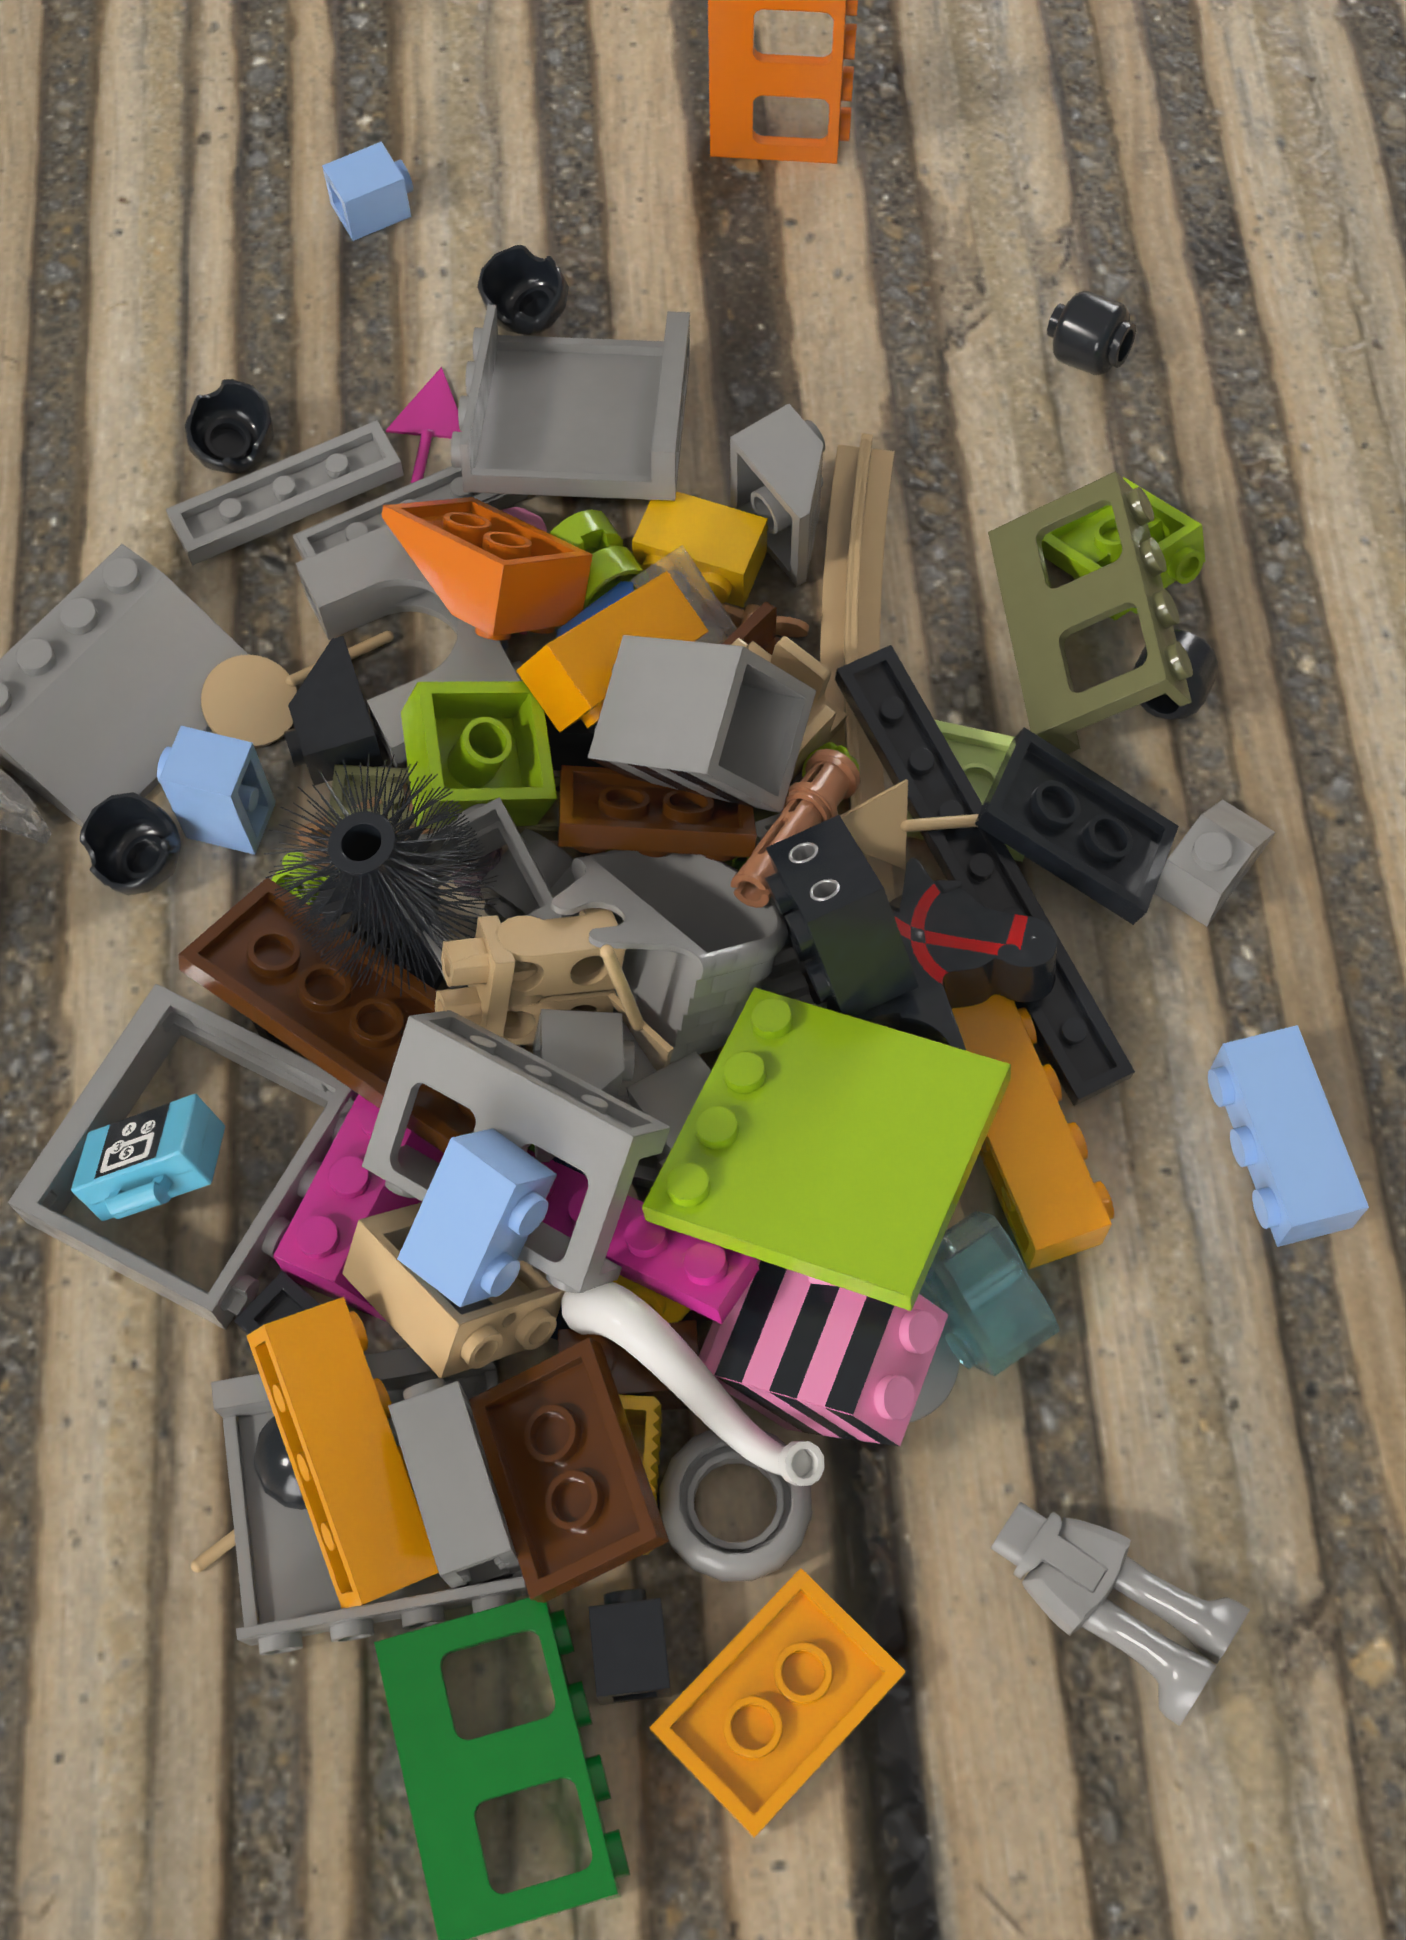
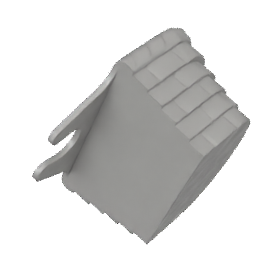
M612 850L606 853L602 852L575 858L572 862L574 882L552 899L551 909L558 914L579 916L580 911L588 908H602L613 912L618 925L592 929L589 932V942L599 948L608 944L616 949H626L622 965L623 973L643 1020L674 1048L670 1062L677 1061L694 1051L702 1054L724 1046L754 987L761 989L764 979L773 970L776 954L781 951L788 937L785 916L780 914L773 898L771 897L767 905L761 908L750 907L742 903L733 893L736 888H732L730 885L732 878L738 873V870L723 861L710 860L702 855L672 853L666 857L655 858L642 855L638 851ZM614 1007L613 1013H618V1011Z

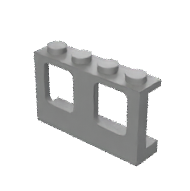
M451 1010L409 1016L362 1167L386 1180L385 1186L393 1193L407 1198H417L423 1202L440 1163L408 1145L401 1146L419 1087L421 1084H425L469 1108L476 1119L474 1132L493 1128L525 1152H527L531 1144H534L576 1167L586 1175L588 1190L572 1237L570 1238L541 1222L529 1234L517 1260L525 1261L546 1273V1279L551 1285L570 1293H583L618 1280L622 1267L605 1258L639 1160L662 1153L671 1127Z

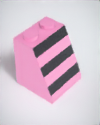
M757 1259L758 1272L724 1322L721 1324L713 1320L698 1356L729 1394L786 1430L901 1446L949 1314L920 1294L912 1311L838 1286L809 1283L808 1276Z

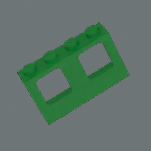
M529 1597L374 1642L438 1940H478V1937L604 1899L608 1901L621 1897L617 1879L629 1876L630 1870L619 1829L605 1832L599 1802L611 1799V1793L601 1755L598 1754L591 1757L586 1755L580 1728L592 1725L593 1722L582 1680L571 1684L568 1682L562 1655L575 1652L565 1610L561 1609L551 1612L548 1601L541 1603L530 1600ZM533 1632L538 1635L555 1698L553 1712L546 1718L471 1740L460 1738L456 1732L442 1671L444 1659L453 1652L519 1633ZM567 1779L572 1781L578 1792L592 1850V1860L589 1866L582 1871L505 1894L496 1892L490 1883L476 1821V1812L479 1806L486 1801L556 1780Z

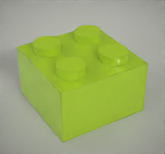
M523 681L417 682L401 710L407 766L411 764L408 773H410L418 761L409 776V781H411L410 789L412 790L418 777L419 779L413 792L424 775L426 776L419 788L431 774L432 776L424 786L436 774L438 775L419 793L414 813L426 790L427 792L420 807L432 788L434 789L427 801L439 787L441 788L432 799L446 787L437 797L448 789L450 790L443 796L452 791L453 793L440 800L442 802L434 815L446 800H448L439 812L453 800L445 810L458 802L448 810L450 811L456 806L461 805L451 811L454 812L462 808V810L455 812V814H458L471 806L487 804L500 797L516 826L537 825L556 801L557 794L545 712ZM417 796L412 800L413 807ZM440 801L434 804L428 819L430 818V816L432 815ZM432 806L426 809L421 825H423ZM424 810L418 815L416 827L420 824ZM456 816L452 817L451 820L447 823V825H448ZM449 818L445 820V822L443 823V825L441 826V828H442V827L444 826V824L449 820ZM443 820L439 822L437 828L440 827ZM437 822L433 823L432 828L436 827Z

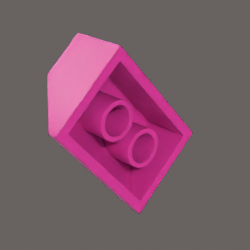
M358 1094L273 1257L281 1270L294 1282L332 1299L344 1297L348 1306L386 1321L342 1274L359 1219L418 1204L422 1201L417 1198H407L393 1193L385 1186L386 1180L362 1167L380 1109ZM406 1127L401 1146L408 1145L440 1163L444 1153Z

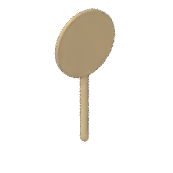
M384 631L348 648L351 660L391 642L394 638L391 631ZM239 655L226 659L209 673L203 684L201 708L208 726L215 734L253 742L254 748L264 747L278 741L284 736V732L290 730L294 724L288 705L297 693L296 685L304 682L315 664L289 675L279 664L262 656Z

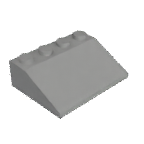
M121 544L0 659V765L83 827L91 810L109 796L134 792L145 798L159 784L157 767L160 756L166 747H172L180 726L207 732L212 731L203 716L201 708L203 684L209 673L221 662L234 656L249 654L164 573L124 544Z

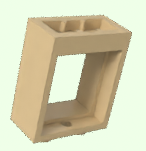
M422 1202L358 1220L342 1274L439 1378L443 1379L472 1368H482L492 1361L524 1350H534L547 1343L554 1333L557 1325L556 1318L565 1291L551 1285L546 1279V1273L525 1261H519L520 1270L512 1285L500 1296L488 1298L493 1305L461 1315L437 1289L397 1260Z

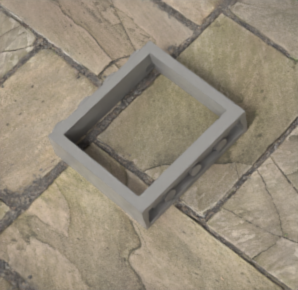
M155 984L8 1201V1204L27 1224L226 1330L235 1314L239 1316L256 1298L260 1282L257 1279L279 1246L358 1093L316 1064ZM181 1035L324 1107L321 1115L209 1292L62 1214L75 1195L71 1188L88 1132L127 1117Z

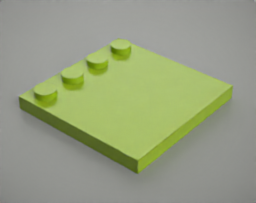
M754 987L642 1205L645 1221L912 1311L1010 1082L1011 1064Z

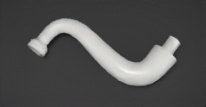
M615 1282L598 1286L583 1293L565 1291L561 1299L562 1316L569 1328L581 1335L595 1334L604 1336L620 1345L650 1370L719 1438L741 1456L766 1471L782 1475L785 1481L795 1486L813 1485L821 1478L825 1469L824 1455L817 1445L810 1441H791L788 1445L784 1446L767 1435L743 1412L711 1371L670 1324L633 1292Z

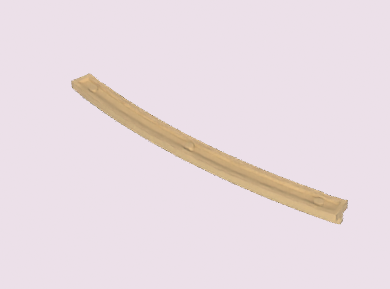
M865 433L861 434L860 447L837 446L823 575L820 663L831 672L825 696L848 714L843 727L829 742L847 748L850 755L859 764L861 780L856 792L848 799L842 800L837 806L838 815L844 814L885 791L883 765L835 681L837 668L880 650L884 545L895 451L872 449L873 434ZM863 853L883 885L888 901L891 902L896 898L892 864ZM960 1199L933 1261L970 1253L973 1244Z

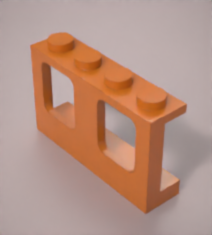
M708 0L710 157L837 164L839 141L850 140L852 107H841V102L852 101L854 66H844V59H855L857 24L846 23V16H857L858 0ZM764 9L827 13L834 21L832 52L825 57L760 53L754 47V15L757 11ZM759 96L825 100L829 104L828 134L821 139L759 135L753 129L754 99Z

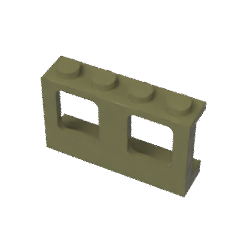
M1116 471L988 532L1030 731L1066 754L1081 749L1077 730L1166 693L1180 707L1192 702L1186 680L1193 675L1192 665L1186 650L1180 642H1177L1173 628L1180 621L1179 613L1172 596L1163 588L1160 576L1161 573L1167 570L1166 561L1158 543L1151 537L1148 523L1154 520L1153 509L1145 492L1140 487L1133 489ZM1111 505L1122 545L1120 557L1115 562L1065 585L1051 588L1041 545L1044 536L1095 510ZM1137 608L1148 654L1145 663L1134 670L1085 691L1075 693L1064 648L1066 639L1071 634L1124 610Z

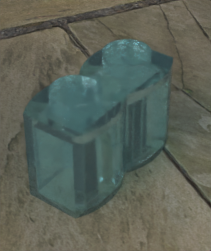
M974 1211L946 1230L919 1294L949 1314L947 1322L952 1331L945 1335L946 1341L962 1365L967 1369L975 1366L977 1369L995 1377L1058 1333L1060 1328L1047 1301L1027 1274L1014 1244L994 1215Z

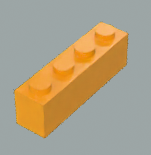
M997 994L992 995L988 1000L977 1005L952 1008L966 1051L1011 1064L1010 1082L979 1154L1028 1270L1101 1245L1112 1225L1110 1220L1114 1219L1113 1203L1105 1185L1101 1181L1093 1182L1084 1160L1088 1158V1150L1079 1126L1075 1122L1067 1123L1058 1102L1062 1100V1091L1054 1069L1050 1064L1042 1066L1033 1044L1037 1042V1035L1029 1012L1024 1007L1017 1009L1013 1000Z
M344 1297L264 1324L246 1335L341 1608L364 1605L439 1573L420 1509L412 1490L413 1486L401 1447L396 1445L388 1419L391 1418L388 1405H391L389 1394L380 1379H373L364 1352L368 1349V1338L359 1315L355 1311L349 1312Z

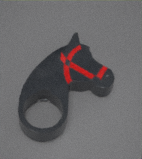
M912 857L906 865L902 895L889 903L919 987L854 1017L966 1050L952 1008L977 1005L985 1002L995 994L1017 1002H1032L1046 997L1052 991L1056 980L1057 936L1053 929L1039 918L1000 912L980 905L969 892L962 889V881L960 880L933 881L919 860ZM829 997L827 1009L841 1013L833 997Z

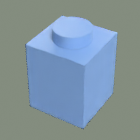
M382 141L322 165L330 203L352 241L411 217L407 193L413 191L411 177L401 159L393 161Z

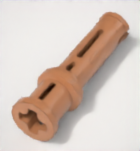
M832 749L816 751L807 761L805 767L806 774L803 779L789 786L780 816L753 850L747 862L743 864L731 880V887L736 888L733 893L742 903L750 907L761 908L767 905L771 899V893L766 884L765 877L774 874L775 870L766 847L837 816V806L843 799H848L856 792L861 782L860 772L855 763L846 755Z

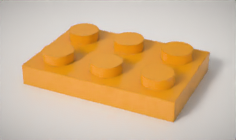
M800 1568L649 1728L755 1839L896 1685L906 1671Z

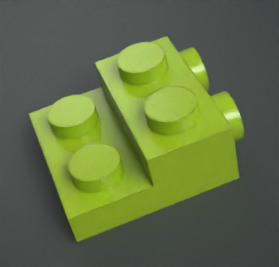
M1123 477L1133 489L1140 487ZM1141 488L1147 495L1154 513V520L1148 523L1150 535L1158 543L1166 561L1167 570L1160 574L1163 588L1165 589L1175 581L1181 584L1193 581L1200 573L1203 563L1206 562L1202 524ZM1111 505L1104 506L1047 533L1041 544L1044 558L1073 576L1074 580L1115 562L1122 553V545ZM1129 608L1110 618L1116 621L1129 611L1138 614L1137 608Z

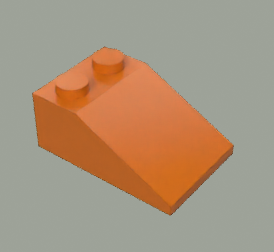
M474 497L383 505L382 518L449 612L460 620L474 626L477 635L486 639L502 641L510 639L512 633L525 631L549 634L555 631V627L565 625L583 611L593 554Z

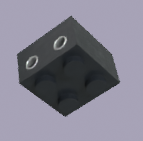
M840 815L766 847L775 870L774 874L765 877L766 884L780 914L791 911V913L785 915L788 923V939L800 963L810 958L812 959V961L804 965L821 1001L833 997L842 1014L854 1017L919 987L885 889Z

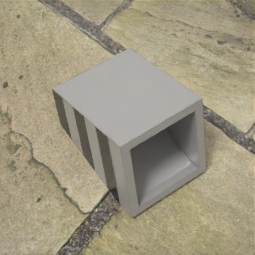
M623 635L599 720L595 728L588 759L627 778L752 808L781 813L816 690L744 646Z

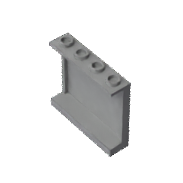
M487 305L483 328L475 327L473 332L474 361H468L466 366L467 396H460L458 421L459 429L462 432L453 431L451 439V463L453 468H462L464 492L675 501L690 365V312L667 311L664 341L498 335L496 305Z
M411 1347L365 1355L373 1379L378 1378L382 1381L389 1394L391 1404L404 1400L403 1392L407 1388L423 1381L439 1378ZM497 1360L490 1362L482 1368H472L443 1378L445 1384L448 1385L458 1381L463 1391H465L467 1383L478 1382L473 1396L475 1397L500 1384ZM260 1374L211 1382L213 1407L223 1418L244 1627L236 1628L237 1640L250 1646L259 1645L260 1655L281 1654L302 1649L303 1636L330 1632L331 1642L358 1640L374 1635L373 1623L401 1619L403 1629L423 1628L445 1622L444 1610L472 1606L473 1613L515 1602V1597L529 1595L522 1571L488 1583L452 1589L437 1573L364 1605L342 1609L307 1509L299 1510L284 1507L264 1492L255 1471L254 1456L259 1433L274 1416ZM391 1417L388 1419L396 1445L399 1446V1440Z

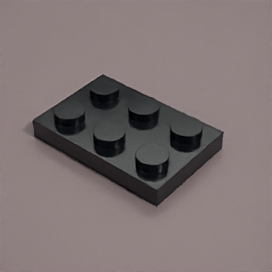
M1025 727L1011 741L975 822V825L1132 925L1148 911L1179 827Z

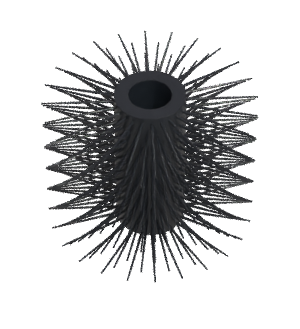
M368 754L365 799L360 762V788L363 811L352 772L359 809L353 797L344 759L343 764L350 795L345 784L344 787L353 810L336 771L335 773L351 815L344 808L338 796L335 795L329 783L326 782L320 770L318 771L344 814V819L339 816L313 784L312 786L329 807L334 817L297 786L331 818L329 819L307 799L335 828L317 812L316 814L324 821L294 802V805L325 826L303 815L301 816L284 807H280L313 823L328 833L330 837L291 819L290 821L321 836L281 824L279 825L298 831L300 834L269 829V831L308 837L327 847L288 837L306 843L311 847L279 842L280 844L303 848H270L294 851L264 853V855L305 852L320 859L288 854V856L314 861L280 860L283 862L303 863L274 866L293 867L270 871L269 873L282 872L265 878L297 868L318 871L317 873L290 872V874H309L310 876L283 878L303 879L278 884L293 883L275 889L277 891L289 887L274 894L275 896L284 892L274 900L299 885L319 886L318 888L293 890L313 891L288 896L302 895L285 901L286 903L296 900L283 907L294 904L283 911L285 912L294 907L285 916L294 909L296 910L288 918L293 914L307 911L293 918L294 920L303 916L293 924L305 918L295 926L296 928L307 920L297 929L299 930L306 925L302 930L303 932L309 928L302 935L315 929L304 939L318 930L307 941L309 942L316 936L311 941L313 944L314 941L319 939L312 947L323 941L313 950H316L325 943L316 953L328 944L321 953L322 955L334 941L329 951L321 956L322 958L334 951L322 960L325 961L333 955L325 964L338 954L330 964L331 966L344 951L336 964L337 967L350 947L342 964L343 966L334 974L336 975L347 965L339 977L353 962L344 976L346 977L358 959L352 972V977L365 951L358 973L360 974L371 942L368 964L353 988H355L367 970L360 985L361 988L374 961L367 985L369 984L380 952L375 981L377 980L383 951L384 970L375 996H377L388 964L383 991L385 992L391 959L393 986L397 940L401 977L400 997H402L404 951L408 987L410 990L409 970L411 969L407 956L406 941L410 949L417 981L419 980L410 942L417 957L425 992H427L419 956L426 971L427 969L421 953L434 982L435 980L417 936L420 937L442 970V965L424 936L423 931L425 930L441 951L442 944L435 935L442 941L445 940L440 935L447 941L450 940L434 925L451 940L454 939L445 931L459 940L461 938L444 926L457 931L466 938H474L455 929L440 919L439 916L452 921L459 927L463 926L474 932L476 931L447 916L476 925L477 923L467 918H478L457 914L441 905L482 917V915L467 911L459 906L490 911L489 909L462 904L497 905L495 903H476L473 901L501 898L483 899L453 892L489 893L464 890L494 887L476 886L497 882L495 880L480 883L499 875L483 880L457 879L487 875L468 874L490 870L488 868L473 871L492 863L477 867L491 860L490 858L480 863V861L490 855L484 858L480 856L465 859L483 853L484 851L469 855L484 848V846L470 852L483 843L470 849L478 841L474 844L470 843L477 840V838L463 842L477 835L475 834L464 839L475 832L474 830L465 835L472 827L467 831L464 830L470 826L467 825L461 828L470 821L457 826L468 819V817L455 824L465 814L451 824L462 814V812L455 814V812L462 810V808L451 812L461 805L448 811L458 802L445 810L453 802L452 800L439 812L448 800H446L434 815L442 802L440 800L453 793V791L443 796L450 790L448 789L437 797L446 788L444 787L432 799L441 788L439 787L427 801L434 789L432 788L420 807L427 792L426 790L413 814L419 793L438 774L424 786L432 776L431 774L419 788L426 776L424 775L413 792L419 779L418 777L405 802L411 784L410 781L399 809L403 785L418 761L404 780L411 765L409 764L398 786L403 768L401 769L391 798L395 773L393 774L387 805L386 781L395 755L392 757L382 786L387 761L385 760L379 792L377 789V767L373 812ZM368 780H369V793H370V798H368V799H369V804H370L371 812H370V811H367ZM384 790L383 814L380 815L379 802ZM400 792L397 812L394 814V800ZM417 796L411 815L408 817L410 802ZM440 801L439 804L437 805V807L435 808L434 812L432 813V815H431L430 818L428 819L429 814H430V812H431V810H432L434 804H435L436 802ZM392 806V817L388 820L389 810ZM408 806L406 819L402 821V813ZM432 806L423 825H421L426 809ZM424 810L420 824L416 827L418 815ZM454 816H456V817L447 825V823L451 820V818L454 817ZM449 818V820H448V821L444 824V826L441 828V826L443 825V823L445 822V820ZM416 819L414 828H411V829H410V826L412 825L413 821ZM443 820V822L441 823L440 827L438 828V830H437L436 833L434 834V832H435V830H436V828H437L439 822ZM437 822L436 827L431 837L429 838L433 823ZM431 824L427 839L418 840L423 831ZM446 839L440 850L426 852L434 840ZM308 851H321L329 856L323 857ZM459 852L458 854H441V853ZM438 856H455V857H454L453 859H447V858H441V857H438ZM482 858L477 862L458 863L472 859ZM436 859L449 860V862L433 865ZM319 864H330V865H328V866L325 867V866H322V865H319ZM472 864V865H470L469 867H454V866H452V865ZM317 865L323 867V869L304 868V866ZM445 868H461L464 870L457 872L446 870ZM442 871H446V872H453V873H457V874L448 876V875L441 874V872H442ZM318 877H326V878H328V879L325 880V881L314 880V878H318ZM308 880L323 882L321 885L303 884ZM450 880L477 881V882H474V883H471V884H463V883L451 882ZM447 883L458 884V885H464V886H461V887H458V888H454V887L449 886V884H447ZM442 885L452 889H439L438 887ZM333 888H334V890H333L332 892H326V891H324V890H328V889H333ZM318 892L331 894L330 896H313ZM442 895L459 901H447L438 896ZM454 895L466 896V897H472V898H478V899H474V900H462V899H458V898H457L456 896H454ZM311 897L328 898L325 900L308 901ZM343 900L337 911L322 912L327 904ZM308 902H321V903H316V904H311V905L303 906L305 903H308ZM314 906V907H311V908H308V909H305V910L296 912L299 908ZM439 907L442 908V909H444V910L447 911V912L439 911ZM352 912L348 921L343 926L337 927L341 914ZM323 913H332V914H327V915L320 916V914H323ZM337 917H338L336 926H335L334 929H332V927H333V925H334V923H335V921H336V919H337ZM358 923V930L352 937L354 925ZM352 925V931H351L350 939H348L347 941H345L346 938H347V935H348L350 926ZM373 927L371 934L369 936V929ZM346 929H347V932H346L344 941H343L342 944L339 945V943H340V941H341V939H342V937H343V935H344V933H345V931H346ZM367 931V941L362 946L364 932ZM381 932L382 939L378 946V934ZM362 934L360 948L354 954L360 935ZM389 935L390 951L386 960L387 937ZM340 937L337 946H336L334 949H332L333 946H334V944L336 943V941H337L338 938ZM375 939L376 951L370 959L373 942ZM399 939H402V954L399 946ZM355 940H356V944H355V947H354L352 956H351V958L345 963V961H346V959H347V957H348V955H349V953H350V951H351V949H352V947H353V945H354V942H355Z

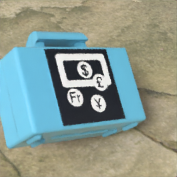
M192 1094L90 1131L86 1137L71 1191L101 1221H106L112 1218L121 1219L165 1204L175 1196L210 1185L217 1164L225 1124L197 1094Z

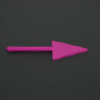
M442 366L385 430L388 433L421 436L411 483L424 478L432 437L452 439L453 431L462 432L459 429L458 409Z

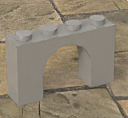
M388 525L296 563L305 596L328 640L381 617L399 612H420L434 616L449 625L457 634V640L451 653L436 669L420 678L367 700L375 731L390 761L393 755H395L392 762L394 768H408L401 710L417 682L523 681L516 672L523 665L522 662L518 660L511 663L504 649L509 648L508 641L483 638L475 633L474 626L453 616Z

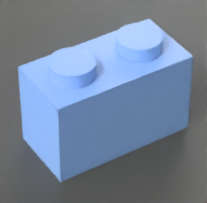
M180 726L172 747H166L160 756L157 767V779L186 838L255 855L276 802L253 742Z
M493 1128L451 1137L397 1260L459 1307L490 1297L500 1296L512 1285L519 1273L520 1262L517 1259L529 1234L540 1225L547 1213L548 1201L546 1197L557 1174Z

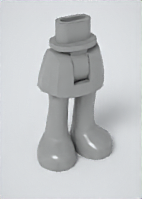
M1020 1502L995 1539L991 1549L1017 1566L1013 1575L1020 1580L1024 1578L1022 1585L1047 1616L1069 1636L1080 1628H1084L1117 1647L1142 1665L1158 1682L1159 1710L1165 1717L1180 1726L1217 1666L1215 1664H1218L1250 1609L1228 1597L1206 1601L1162 1580L1127 1556L1131 1540L1117 1532L1073 1518L1064 1517L1061 1521V1517L1055 1512H1052L1046 1519ZM1112 1590H1117L1176 1628L1190 1640L1203 1656L1175 1643L1107 1599Z

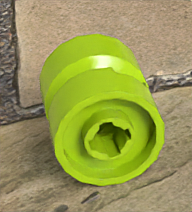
M590 509L578 512L564 519L549 533L593 554L583 610L621 581L633 582L634 590L648 582V575L627 547H623V539L602 511Z

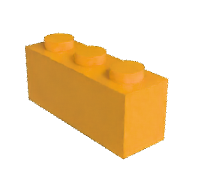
M665 571L546 644L520 666L516 672L559 733L580 719L587 728H590L599 720L623 635L696 642L709 631L668 571Z

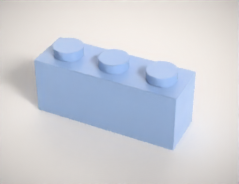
M1298 1025L1223 1043L1211 1069L1208 1071V1084L1214 1102L1218 1107L1225 1106L1233 1129L1230 1131V1143L1234 1157L1240 1167H1248L1256 1190L1252 1193V1201L1260 1225L1264 1229H1271L1277 1247L1353 1228L1369 1206Z

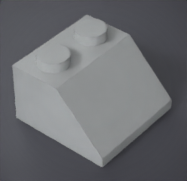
M787 404L730 437V507L768 518L767 552L797 587L806 582L820 515L825 441L820 430L812 421H804L794 408Z

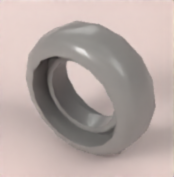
M711 1429L692 1437L670 1459L659 1487L660 1516L672 1549L694 1571L722 1582L754 1581L780 1569L801 1547L812 1518L811 1485H792L785 1481L782 1475H777L758 1467L732 1449ZM764 1431L775 1441L786 1446L776 1435ZM725 1464H745L758 1469L770 1481L776 1494L777 1510L772 1523L760 1536L746 1542H726L713 1537L700 1524L694 1510V1497L700 1482L711 1470Z

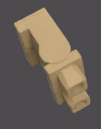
M588 908L580 911L579 916L546 920L533 916H515L508 918L502 923L498 915L478 917L475 938L443 941L441 962L447 986L468 985V987L437 990L435 1012L451 1010L515 1045L534 1043L541 1009L613 1013L614 1005L608 996L612 992L616 995L615 987L600 955V948L589 942V932L592 929L618 925L613 912L602 908ZM613 948L622 968L626 949Z

